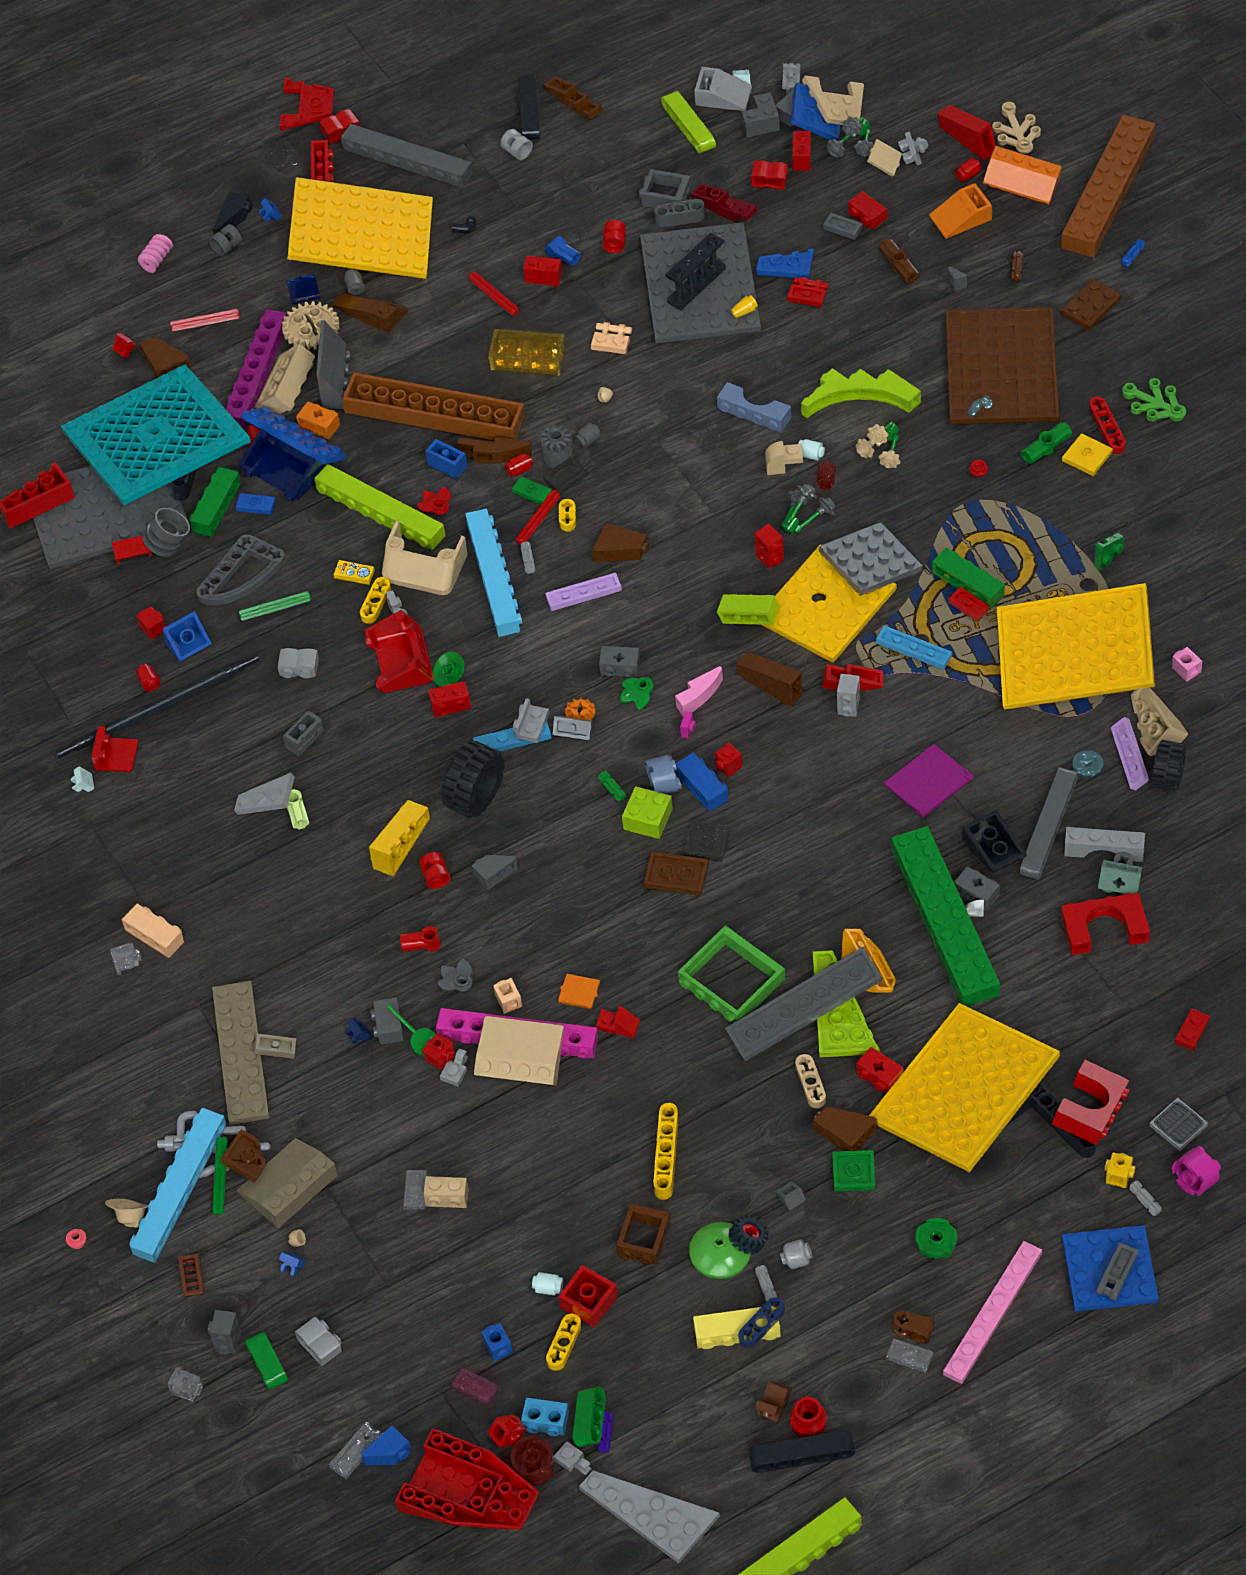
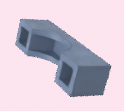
M728 382L717 396L718 409L768 427L771 430L782 433L791 419V406L776 400L766 405L751 404L745 400L743 388Z

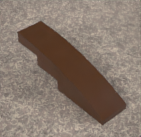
M555 76L543 85L547 91L564 105L589 120L603 111L601 105L590 101L589 95L578 91L577 85Z

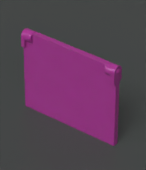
M933 744L886 780L884 785L923 818L974 779V776Z

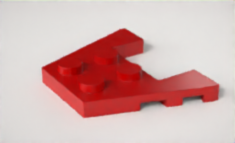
M285 78L284 94L301 93L299 114L281 115L280 130L314 123L332 116L334 88L316 84L310 86L306 85L303 81H298L297 83L291 81L290 78Z

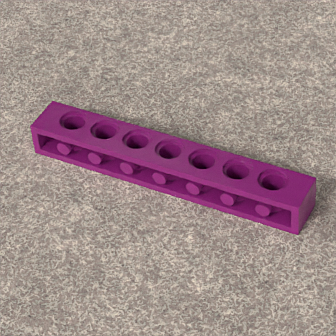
M266 309L264 316H261L259 329L255 331L254 341L250 343L249 353L244 358L243 368H240L238 380L234 382L232 395L228 397L225 409L243 430L247 429L249 422L241 418L243 411L255 409L284 337L282 322H284V316H287L286 312Z

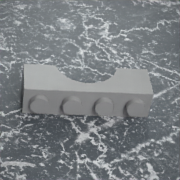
M1066 827L1064 856L1084 858L1090 852L1106 850L1116 854L1127 852L1131 854L1133 861L1143 862L1145 833Z

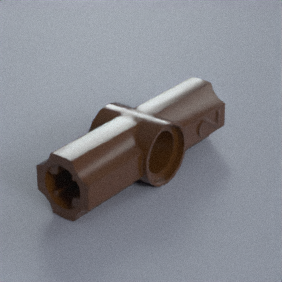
M887 238L883 240L879 245V250L890 262L891 269L899 273L906 283L911 284L915 282L919 277V272L907 259L906 252L899 249L892 239Z

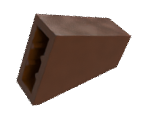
M153 337L139 343L142 356L156 378L185 364L191 369L189 357L161 339Z
M606 523L592 549L593 562L641 560L643 554H646L649 549L647 535Z
M826 1106L822 1111H818L815 1114L813 1125L815 1132L841 1150L858 1151L877 1130V1119L873 1116Z

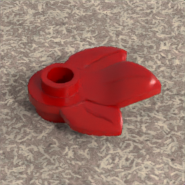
M446 487L441 488L437 494L425 490L423 492V502L418 503L417 507L423 512L443 515L449 510L448 502L451 499V494Z

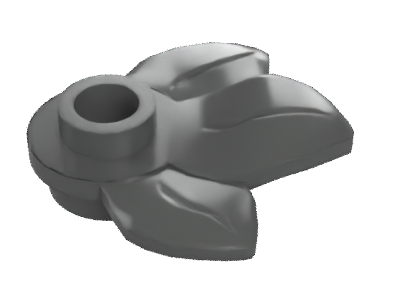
M461 959L457 968L441 966L443 979L437 985L446 991L455 989L460 992L468 991L473 984L470 977L472 973L471 965L466 960Z

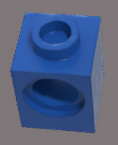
M500 1323L491 1325L481 1332L483 1343L494 1361L513 1353L511 1342ZM494 1339H500L499 1342H492Z

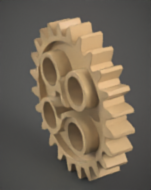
M312 301L311 305H308L307 302H305V306L298 304V309L292 307L293 312L288 311V316H284V322H282L283 334L285 339H288L289 344L293 343L295 346L300 343L302 346H307V350L311 346L316 350L317 345H319L321 320H325L337 334L340 329L337 313L333 312V308L328 309L327 304L322 307L321 302L315 305L314 301Z

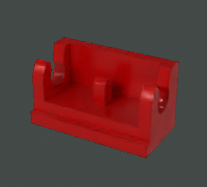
M142 535L112 542L117 564H120L122 559L149 554V557L153 556L152 551L145 546Z

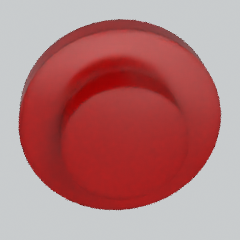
M975 460L970 465L969 471L975 477H982L986 475L988 466L983 460Z

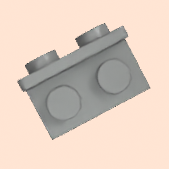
M526 698L524 705H520L518 720L515 719L513 724L516 739L538 743L549 715V709L533 706L530 704V699Z

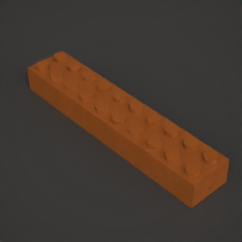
M1122 115L1062 233V249L1095 258L1155 138L1156 123Z
M353 372L342 398L345 413L494 441L495 437L517 440L525 420L523 403Z

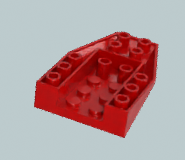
M432 1429L423 1446L425 1455L409 1484L404 1482L395 1500L398 1512L455 1526L521 1530L539 1495V1491L491 1451Z

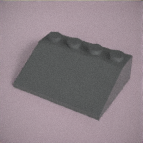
M321 320L317 363V380L322 407L326 409H344L342 398L349 384L347 375L350 374L348 361H351V352L347 350L345 341L325 320Z

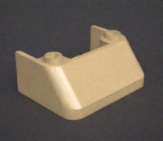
M396 521L386 542L382 576L388 578L391 584L439 595L449 594L468 555L465 537L461 536L455 550L443 549L438 553L437 558L403 550L405 544L402 539L400 522Z

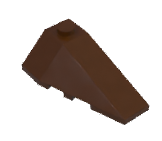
M343 293L331 304L333 308L388 334L409 311L408 308L392 301Z

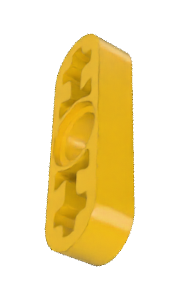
M379 577L374 581L360 609L362 622L371 624L377 620L387 599L386 592L391 591L388 578ZM380 598V601L372 603L371 599Z
M567 1314L561 1321L546 1356L547 1365L551 1370H561L568 1360L581 1330V1320L576 1314ZM572 1321H574V1322H575V1325H572V1326H571L570 1333H569V1332H568V1329H569V1328H568V1324H571ZM561 1338H567L570 1342L567 1346H560L558 1341ZM557 1351H559V1352H560V1354H559V1359H560V1361L557 1360L556 1363H553L552 1359H556V1357H557V1355H558V1352H557Z

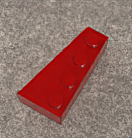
M56 462L51 465V469L47 472L42 471L39 473L37 479L32 482H26L20 491L15 490L0 501V511L9 528L75 498L71 482Z

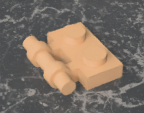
M604 322V324L597 323L596 330H602V333H594L591 350L626 354L630 338L629 336H624V334H631L632 327H626L624 324H619V326L610 325L609 322ZM609 332H617L618 334H609Z

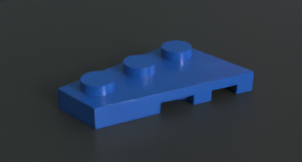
M808 249V252L804 253L795 251L791 255L784 256L781 254L761 256L758 260L757 275L790 278L806 277L809 279L814 249Z

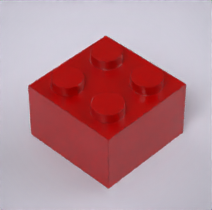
M582 1265L559 1295L560 1308L570 1314H576L580 1320L595 1328L617 1299V1285Z

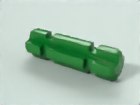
M602 771L598 779L617 802L624 801L626 793L621 790L620 786L611 778L607 771Z

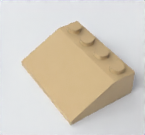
M485 1016L476 1055L474 1075L557 1086L564 1026Z

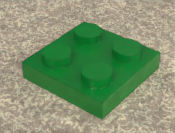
M874 1150L833 1152L834 1191L875 1190Z

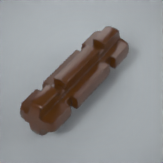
M1021 251L1013 253L1011 279L1014 282L1020 281L1022 276L1023 254Z

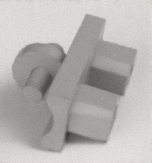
M783 64L782 89H786L788 94L794 89L797 82L800 83V64Z
M910 131L906 132V139L898 142L901 151L905 152L902 154L906 164L915 161L918 166L922 164L919 152H925L928 148V142L920 137L915 141L912 139Z

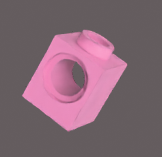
M1186 647L1173 655L1172 668L1187 682L1201 673L1202 660Z

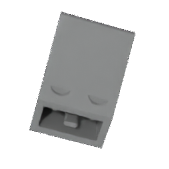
M701 67L695 88V105L745 111L752 85L720 69Z

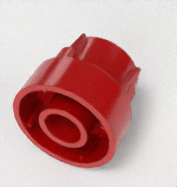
M807 1396L799 1399L790 1414V1425L794 1434L802 1438L823 1434L826 1429V1411L819 1401Z

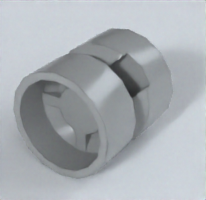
M515 129L508 130L500 142L501 147L518 160L527 158L533 148V143Z

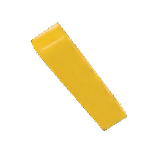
M672 1103L663 1104L659 1110L653 1182L655 1195L661 1200L670 1198L673 1193L679 1121L677 1107Z

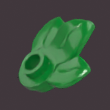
M631 677L622 682V686L625 689L621 693L620 702L628 703L634 701L638 710L643 709L650 701V693L654 687L653 681L648 677L640 679Z

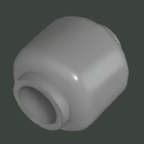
M799 1239L786 1243L780 1256L784 1265L787 1264L789 1268L796 1269L810 1263L812 1251L808 1242L805 1243Z

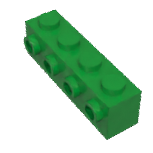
M218 467L216 473H213L211 482L205 488L202 499L197 502L196 510L189 517L192 532L209 537L213 536L241 484L239 472Z
M946 547L932 561V573L957 589L962 587L987 604L990 610L1004 597L1005 585L1002 581L993 578L985 570L979 569L971 561L965 560L957 552L951 551Z

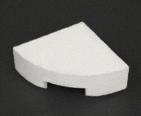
M984 900L968 903L965 906L968 915L982 917Z

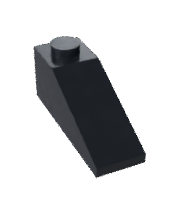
M229 192L214 225V234L220 233V230L228 224L237 227L246 219L248 213L252 210L249 195Z

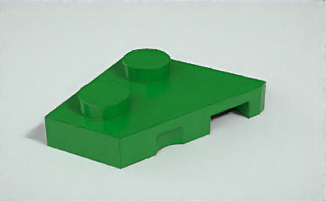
M1116 533L1112 537L1106 538L1105 544L1098 542L1095 545L1094 567L1101 570L1105 565L1108 566L1111 563L1112 558L1116 554L1122 552L1124 536Z

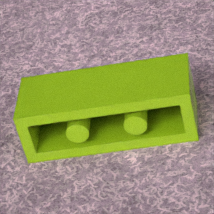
M723 594L717 613L723 624L774 625L780 606L774 595Z

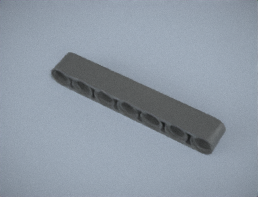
M1062 767L1058 768L1027 848V857L1022 861L1020 875L1037 880L1040 879L1078 779L1077 771Z

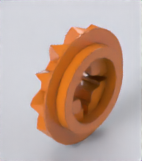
M582 697L578 700L573 698L571 703H567L565 715L566 717L591 720L595 715L594 703H591L589 699L584 700ZM579 707H582L583 710L580 712L579 715L578 709Z

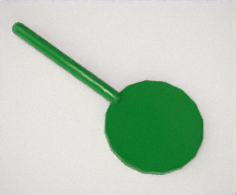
M387 1005V1008L413 1033L410 1040L413 1051L419 1056L424 1057L422 1050L427 1042L436 1035L435 1032L427 1028L415 1030L394 1008Z

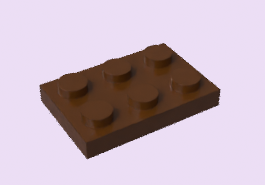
M1093 278L1061 309V315L1090 331L1121 300L1122 294Z
M651 851L644 888L701 896L709 860Z

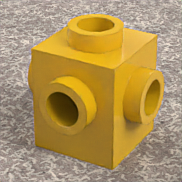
M1112 1153L1111 1160L1107 1159L1104 1169L1107 1172L1106 1184L1126 1188L1129 1177L1133 1178L1136 1166L1132 1165L1133 1157H1129L1124 1153Z

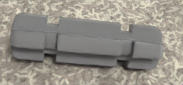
M522 542L520 546L525 572L527 574L534 573L535 565L531 545L529 542Z
M1137 1180L1131 1183V1192L1137 1194L1136 1197L1145 1208H1149L1148 1211L1153 1216L1159 1214L1162 1209L1161 1206L1154 1202L1155 1199L1145 1188H1142L1143 1185Z
M761 1265L755 1268V1273L767 1302L770 1298L777 1297L767 1273L766 1266Z

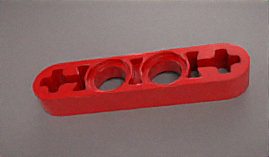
M1093 397L1089 403V410L1107 446L1113 448L1112 453L1114 454L1123 453L1126 448V441L1106 401L1102 397ZM1105 416L1108 417L1109 420L1102 421L1099 418ZM1111 429L1114 430L1115 433L1108 434L1106 431Z

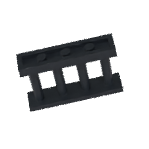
M709 233L665 274V277L675 282V291L667 298L668 304L680 311L683 310L726 269V264L716 259V250L724 244L723 239L713 233Z

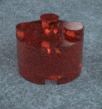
M527 1436L516 1442L510 1454L512 1470L531 1486L544 1484L554 1475L555 1463L550 1444L544 1439L541 1440L535 1436Z

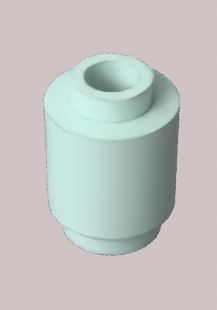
M807 439L799 441L798 444H801L804 458L817 461L823 458L825 447H823L822 443Z
M539 1272L537 1276L533 1277L532 1288H535L536 1293L556 1296V1294H561L564 1279L560 1278L559 1275Z

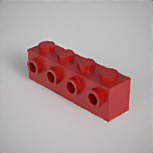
M328 140L311 141V180L334 183L333 174H330V172H333V161H330V159H333V150L329 149Z

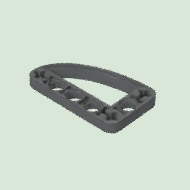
M252 535L241 536L196 590L199 602L206 605H223L252 593L267 582L284 565L286 561L284 551ZM261 548L267 549L264 553H258L257 551ZM234 554H241V557L238 559L232 558ZM249 556L269 564L247 583L231 591L218 594ZM225 566L231 567L229 571L221 570ZM214 579L220 580V582L217 584L211 583V581Z

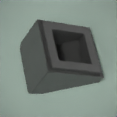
M948 267V281L955 291L966 288L967 276L953 267Z
M792 1181L775 1191L776 1195L789 1210L805 1202L802 1189Z

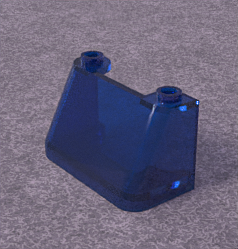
M263 429L259 430L239 464L244 469L243 473L251 478L255 475L285 492L284 496L293 502L295 499L299 500L315 484V477L325 467L318 460L296 450Z

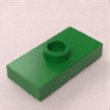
M522 476L512 488V493L540 505L552 491L551 488Z

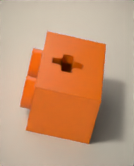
M308 401L297 415L300 428L309 430L313 434L328 440L340 426L338 413Z

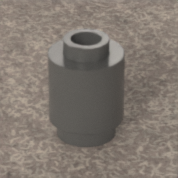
M356 269L346 271L344 281L349 294H361L365 286L360 272Z
M588 423L575 433L573 440L581 449L588 447L600 437V429L597 425Z

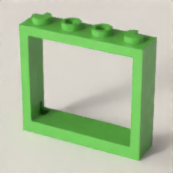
M724 926L678 971V978L683 988L692 991L699 1000L703 999L714 1011L718 1010L724 1015L726 1020L735 1023L752 1013L785 980V968L727 926ZM724 945H727L771 977L738 1010L692 978Z

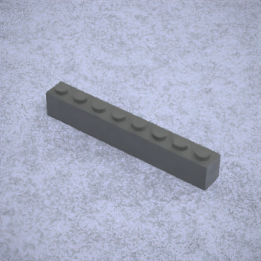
M350 124L341 136L343 150L463 188L472 175V166L469 161Z

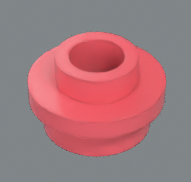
M73 1229L66 1235L68 1246L74 1249L82 1248L87 1240L85 1232L81 1229Z

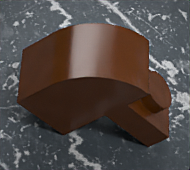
M776 1381L768 1382L763 1398L757 1401L755 1409L759 1410L758 1415L778 1422L787 1406L792 1387Z

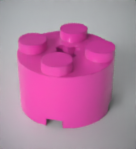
M1201 1146L1191 1149L1172 1165L1173 1174L1176 1173L1178 1176L1177 1183L1190 1195L1198 1194L1197 1196H1200L1219 1181L1220 1164L1218 1161L1212 1160Z

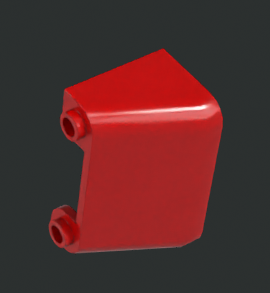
M403 610L364 630L366 635L365 642L369 648H373L376 651L381 675L377 676V681L375 682L379 691L388 693L425 685L434 681L423 632L418 623Z

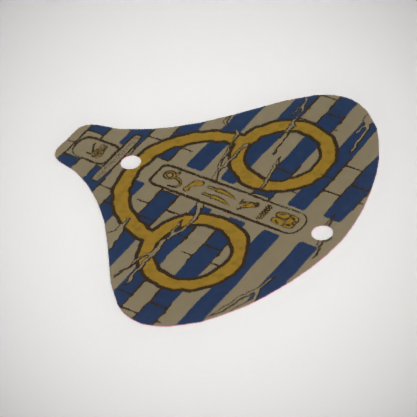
M994 500L970 501L955 508L947 517L938 532L918 583L904 605L882 627L860 639L856 644V651L864 667L882 670L883 675L923 673L943 676L967 682L1002 696L997 607L1106 590L1108 586L1086 554L1068 537L1044 519L1020 507ZM946 547L951 551L957 552L965 560L971 561L979 569L985 570L993 578L999 579L1005 585L1004 597L977 622L948 603V598L958 589L932 573V561ZM1089 578L1096 582V587L1092 591H1084L1080 588V582L1083 579ZM884 626L913 637L917 634H924L928 636L929 643L951 651L952 657L943 670L876 644V638ZM1106 694L1027 707L1056 716H1077L1094 709L1101 703Z

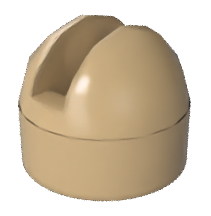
M601 387L597 397L601 402H608L613 392L608 388Z
M301 1229L292 1231L288 1236V1242L293 1247L302 1246L306 1242L305 1234Z

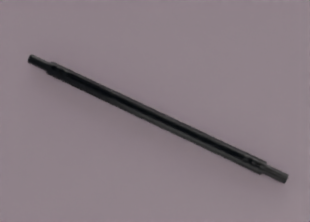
M255 654L241 662L237 661L103 727H106L107 734L112 735L244 671V668L260 661V659ZM97 730L72 741V744L56 751L57 757L61 758L73 751L77 752L94 744Z

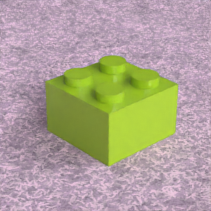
M635 786L622 815L623 830L660 839L673 809L672 796Z

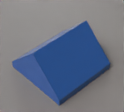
M195 611L162 629L167 647L179 662L212 644Z

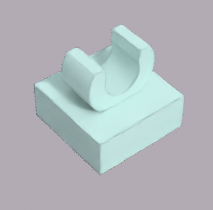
M80 766L74 769L75 776L71 778V781L76 785L72 789L77 792L82 789L87 792L93 790L92 773Z

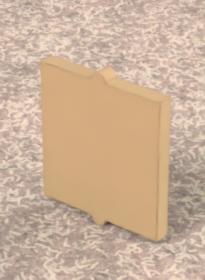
M876 139L873 148L870 149L871 153L867 162L893 177L897 167L900 165L899 161L902 153Z

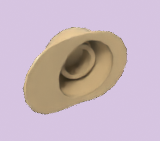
M110 1199L105 1202L106 1206L115 1210L119 1223H123L127 1227L136 1228L139 1227V1223L144 1217L145 1208L149 1206L128 1199Z

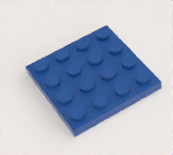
M1145 1225L1062 1234L1075 1312L1158 1303ZM1120 1242L1139 1250V1254L1120 1291L1117 1301H1114L1107 1295L1103 1294L1101 1296L1096 1294V1291ZM1108 1283L1107 1287H1110L1112 1289L1115 1286L1111 1283Z

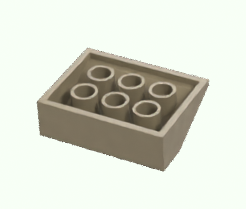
M295 1138L266 1164L255 1183L251 1180L246 1181L237 1189V1193L277 1228H280L338 1175L335 1163L321 1151Z

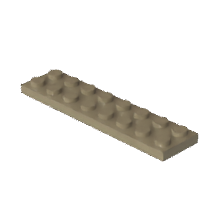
M246 981L212 987L229 1124L269 1119L262 1057L260 1054H254L258 1026L252 982Z

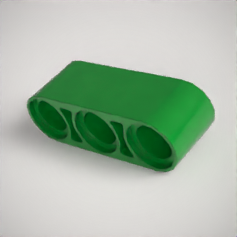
M263 1331L246 1339L245 1344L268 1390L288 1382L285 1371L265 1332Z
M599 1386L580 1390L577 1395L573 1440L579 1448L598 1444L601 1441L606 1396L604 1390Z

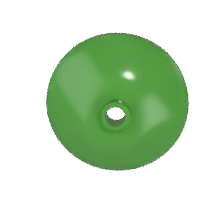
M715 1222L705 1225L691 1239L689 1246L690 1259L693 1266L703 1275L715 1279L729 1278L740 1273L747 1266L751 1257L750 1252L748 1254L744 1253L745 1250L740 1252L738 1250L739 1247H734V1242L729 1240L731 1237L728 1236V1233L733 1224Z

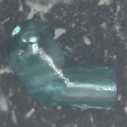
M988 396L979 398L972 403L967 413L970 416H975L982 406L986 409L990 408L993 401Z

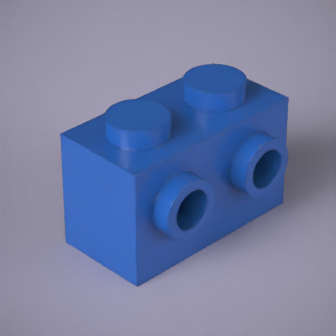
M437 439L425 451L427 465L456 479L467 468L464 452Z

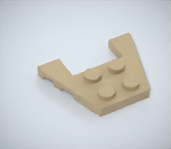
M804 76L802 81L804 85L807 84L811 97L816 99L818 103L816 106L826 123L843 125L842 122L847 120L849 116L860 119L863 83L849 82L847 85L849 95L822 92L819 77Z

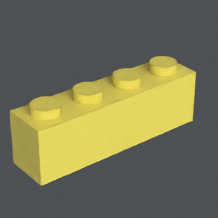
M761 1307L694 1316L697 1348L710 1349L714 1346H731L739 1343L738 1333L740 1329ZM758 1319L756 1321V1325L759 1327H764L768 1323L765 1319ZM779 1320L762 1339L773 1340L781 1337ZM752 1333L749 1336L744 1335V1340L747 1338L752 1339Z

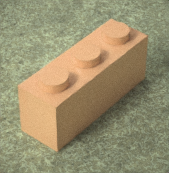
M136 904L122 919L124 929L168 958L184 943L182 931L179 927L170 925L162 916L154 915L147 907Z

